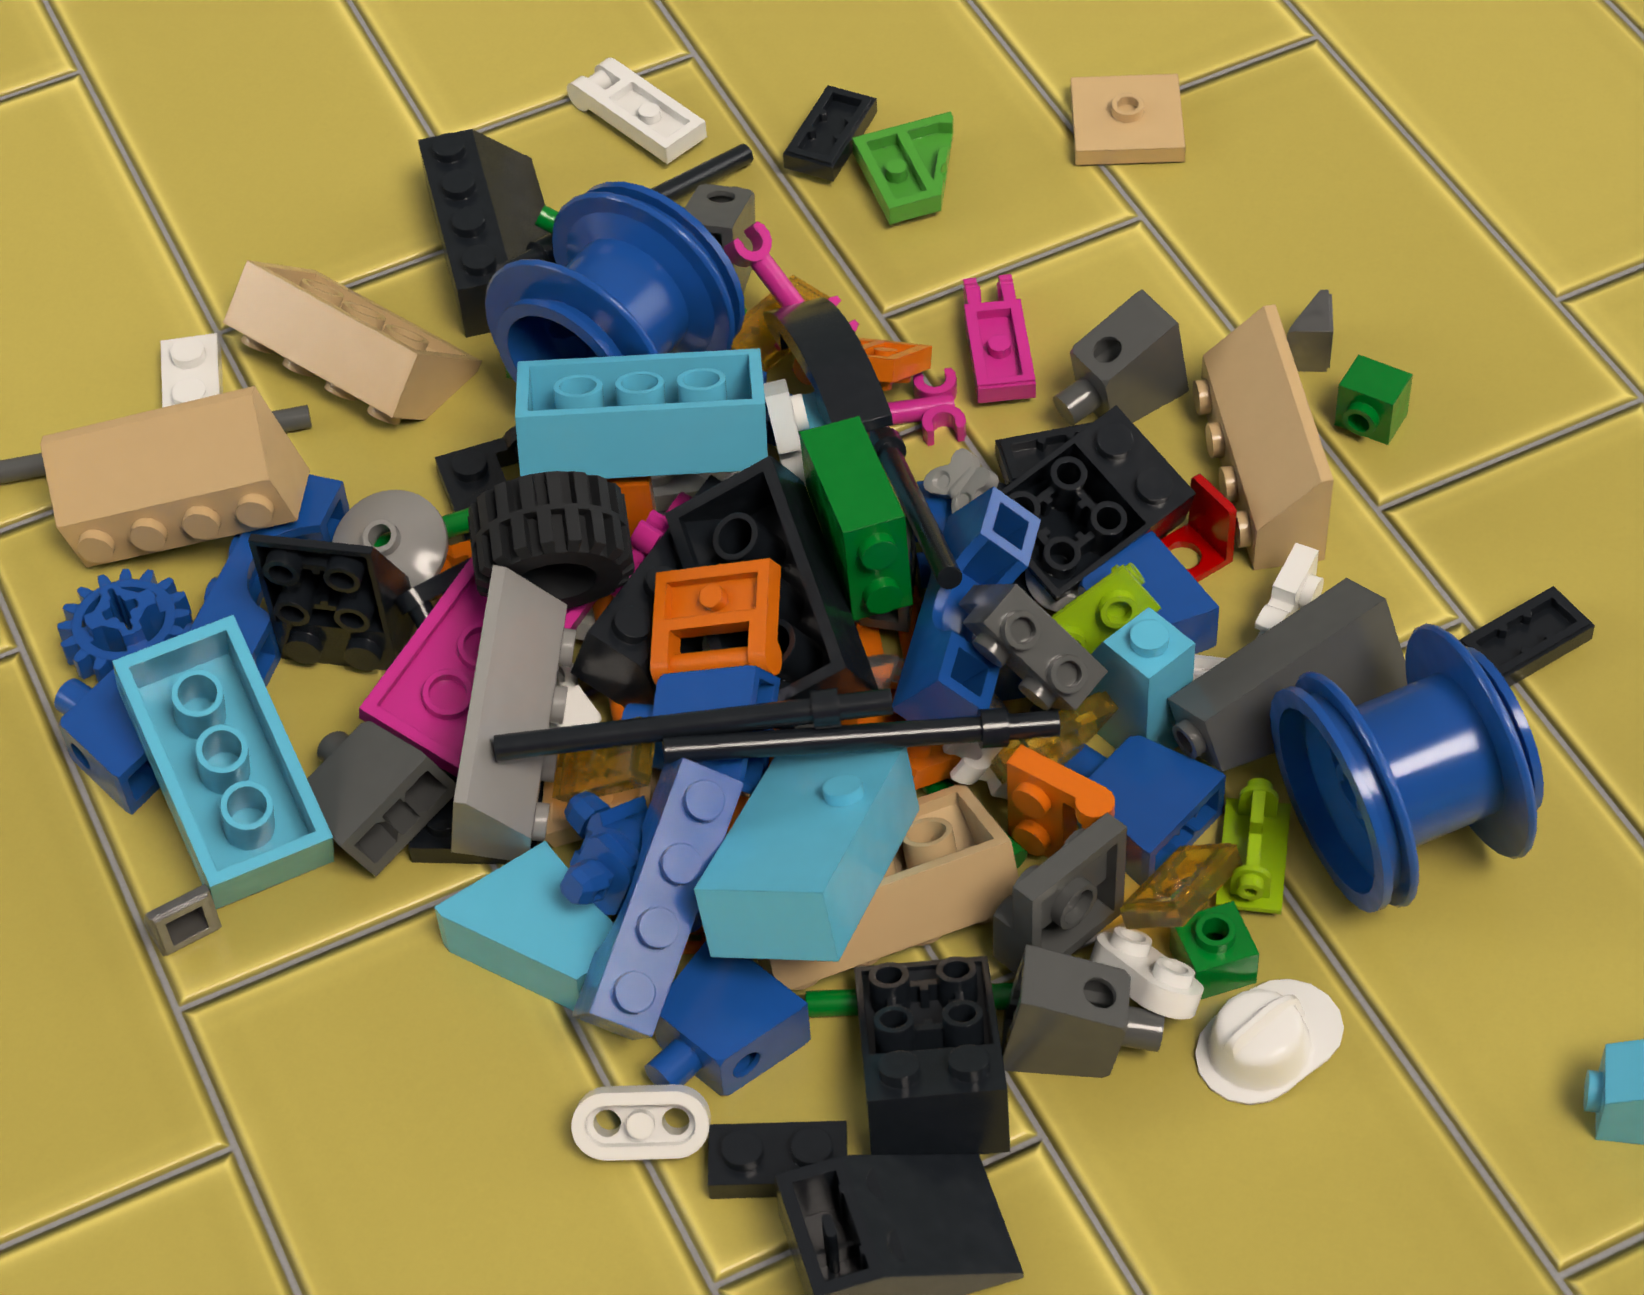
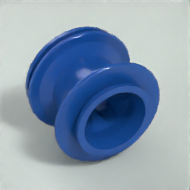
M605 182L595 185L584 194L573 197L561 207L554 220L552 231L553 254L556 264L537 259H521L507 263L494 273L487 286L485 297L487 323L500 357L515 383H517L518 361L731 350L733 340L740 332L745 316L744 295L740 280L729 257L714 236L699 220L673 200L645 186L629 182Z
M1423 624L1415 628L1409 637L1405 654L1406 686L1355 706L1335 682L1321 673L1308 671L1299 676L1295 686H1289L1276 692L1271 701L1270 722L1275 754L1287 793L1298 820L1313 850L1335 885L1349 901L1368 913L1382 910L1388 904L1397 908L1406 907L1415 899L1419 884V861L1416 847L1469 825L1474 833L1495 852L1511 859H1517L1526 856L1532 849L1537 833V810L1541 806L1544 796V780L1538 749L1524 712L1513 691L1494 664L1481 652L1471 647H1465L1454 635L1437 625Z

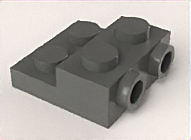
M1017 584L973 585L958 603L969 614L962 623L976 636L972 642L975 649L994 665L1003 667L1006 664L1022 679L1018 685L1020 691L1043 710L1048 711L1051 707L1053 709L1076 710L1108 672L1104 666Z
M1107 812L1087 829L1080 828L1073 832L1067 838L1062 848L1041 865H1033L1027 868L1013 886L1012 895L1008 896L999 905L995 914H993V957L1017 974L1026 945L1071 955L1120 916L1124 909L1127 826Z

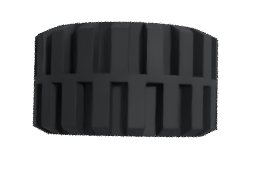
M551 471L524 475L495 485L494 489L484 491L477 497V502L472 503L469 507V516L467 517L475 584L481 596L488 597L493 565L509 568L567 604V609L607 597L616 592L615 589L624 586L629 581V576L634 573L635 567L625 497L618 485L607 482V479L604 477L586 475L584 472Z

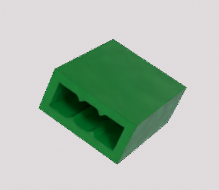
M860 416L800 431L806 489L854 621L913 605L905 515Z

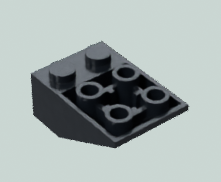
M1117 405L1001 490L1005 495L1041 519L1027 569L1055 601L1078 590V585L1084 577L1144 534L1153 531L1159 539H1162L1185 521L1196 495L1195 491Z
M250 534L248 542L282 659L294 660L303 664L324 663L351 666L364 671L375 669L387 670L410 640L414 627V622L410 615L402 616L394 602L395 598L411 589L409 577L373 546Z
M954 956L941 960L907 963L886 962L872 966L854 967L871 1155H980L1010 1152L1008 1089L988 957Z
M979 1154L841 1155L774 1175L779 1217L805 1295H967L1024 1278V1272Z

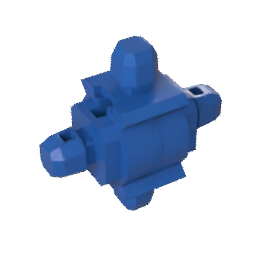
M588 791L574 795L569 800L564 811L566 820L579 836L584 839L580 849L574 852L570 861V867L560 884L561 893L572 904L588 905L594 903L605 915L619 914L633 880L642 846L641 826L648 810L645 795L612 808L597 795ZM699 910L690 933L697 931L703 925Z

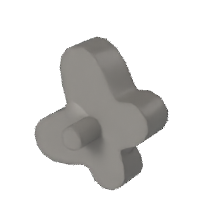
M961 448L952 455L950 464L931 470L925 476L923 486L926 491L939 498L952 499L951 509L953 514L993 486L997 488L999 479L991 470L980 467L979 458L974 453Z

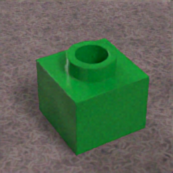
M1358 354L1338 386L1334 425L1349 430L1356 435L1365 436L1389 445L1408 414L1413 374Z
M1234 901L1171 919L1169 949L1175 960L1187 964L1195 971L1194 978L1204 987L1201 1000L1257 982L1259 952Z

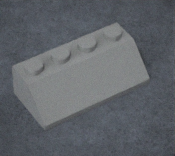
M493 565L453 800L451 852L512 861L530 850L532 841H545L550 803L538 802L541 781L554 783L558 754L497 761L494 750V735L550 728V723L563 725L568 687L556 685L559 666H572L577 630L565 628L567 604L504 566Z

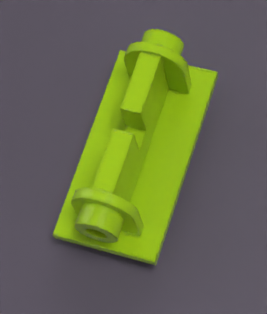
M1131 562L1126 566L1116 564L1111 568L1112 573L1051 616L1090 654L1104 640L1148 607L1155 612L1161 609L1157 601L1142 586L1145 580L1137 567Z
M1253 778L1240 791L1239 799L1226 798L1215 906L1234 901L1238 910L1272 914L1282 913L1291 804L1278 803V793L1273 789V784L1267 779Z

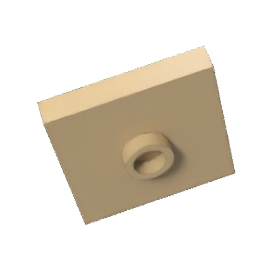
M1178 74L1071 77V106L1076 165L1185 162L1186 147Z

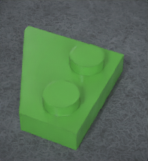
M951 111L852 138L853 155L889 225L942 211L954 134V122Z

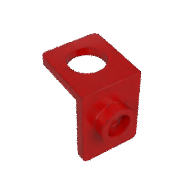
M1201 474L1191 478L1190 487L1195 491L1196 495L1189 509L1188 523L1160 539L1170 551L1175 548L1185 547L1199 554L1201 561L1198 565L1186 569L1197 582L1233 562L1237 515L1235 506Z

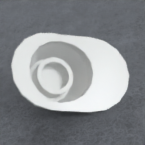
M1293 979L1269 980L1251 988L1249 991H1243L1227 1000L1217 1015L1210 1020L1200 1033L1195 1051L1199 1074L1210 1090L1227 1101L1245 1105L1271 1102L1291 1090L1297 1083L1327 1062L1340 1047L1344 1031L1341 1012L1328 994L1312 984Z

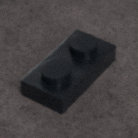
M847 1121L710 1124L708 1148V1190L710 1199L777 1197L775 1174L837 1156L848 1155Z

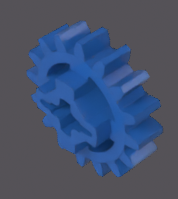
M128 568L122 570L118 581L111 582L104 574L98 576L99 588L94 591L82 586L78 588L77 593L81 603H71L63 606L62 609L67 621L58 623L57 629L62 640L60 644L68 664H75L81 679L84 680L95 674L99 683L113 669V660L181 635L185 626L188 623H193L185 592H177L172 578L168 577L157 583L154 571L148 569L142 574L140 579H133Z

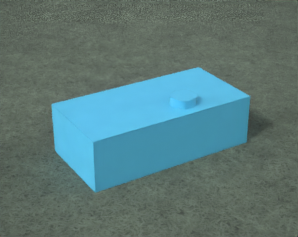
M760 348L518 361L515 424L520 476L551 471H575L610 479L736 472L750 467L768 457L766 406Z
M234 615L112 661L119 694L202 885L206 884L216 909L334 862L332 833Z
M907 747L774 757L694 888L711 957L839 962L919 811Z

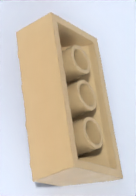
M247 260L223 321L224 324L243 334L241 339L243 344L264 353L272 354L276 352L285 357L282 365L289 370L308 377H314L315 375L326 380L324 388L328 392L347 400L356 401L358 398L369 404L368 414L394 425H399L401 418L426 420L478 372L482 363L478 358L312 269Z
M1276 304L1266 305L1203 355L1201 380L1193 381V400L1198 416L1206 415L1208 419L1205 435L1209 456L1211 459L1219 458L1222 466L1219 468L1218 474L1220 492L1230 502H1233L1237 510L1235 543L1238 548H1247L1253 570L1283 566L1295 543L1319 550L1318 561L1325 560L1334 481Z
M255 386L45 435L40 443L56 527L86 568L295 522L298 520L310 469Z
M960 783L917 798L919 811L839 962L757 959V962L764 970L790 990H801L813 986L820 979L854 967L870 966L884 956L912 946L931 944L941 936L974 924L992 922L993 914H995L999 905L1008 896L1012 895L1013 886L1019 878L1011 839L964 784Z

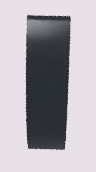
M820 297L763 312L764 322L780 349L790 348L815 389L817 410L826 424L860 416L866 432L893 425L889 405L872 364L851 325L831 301Z

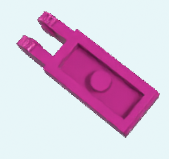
M998 275V283L996 284L998 301L981 303V290L977 284V279H963L964 323L978 403L1036 398V379L1021 299H1016L1012 275Z

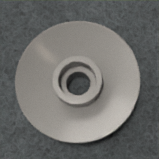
M405 490L381 491L356 503L338 524L332 542L373 546L409 577L411 588L440 573L447 557L449 544L447 528L438 510L422 496ZM391 532V538L387 544L381 547L374 546L376 540L381 535Z

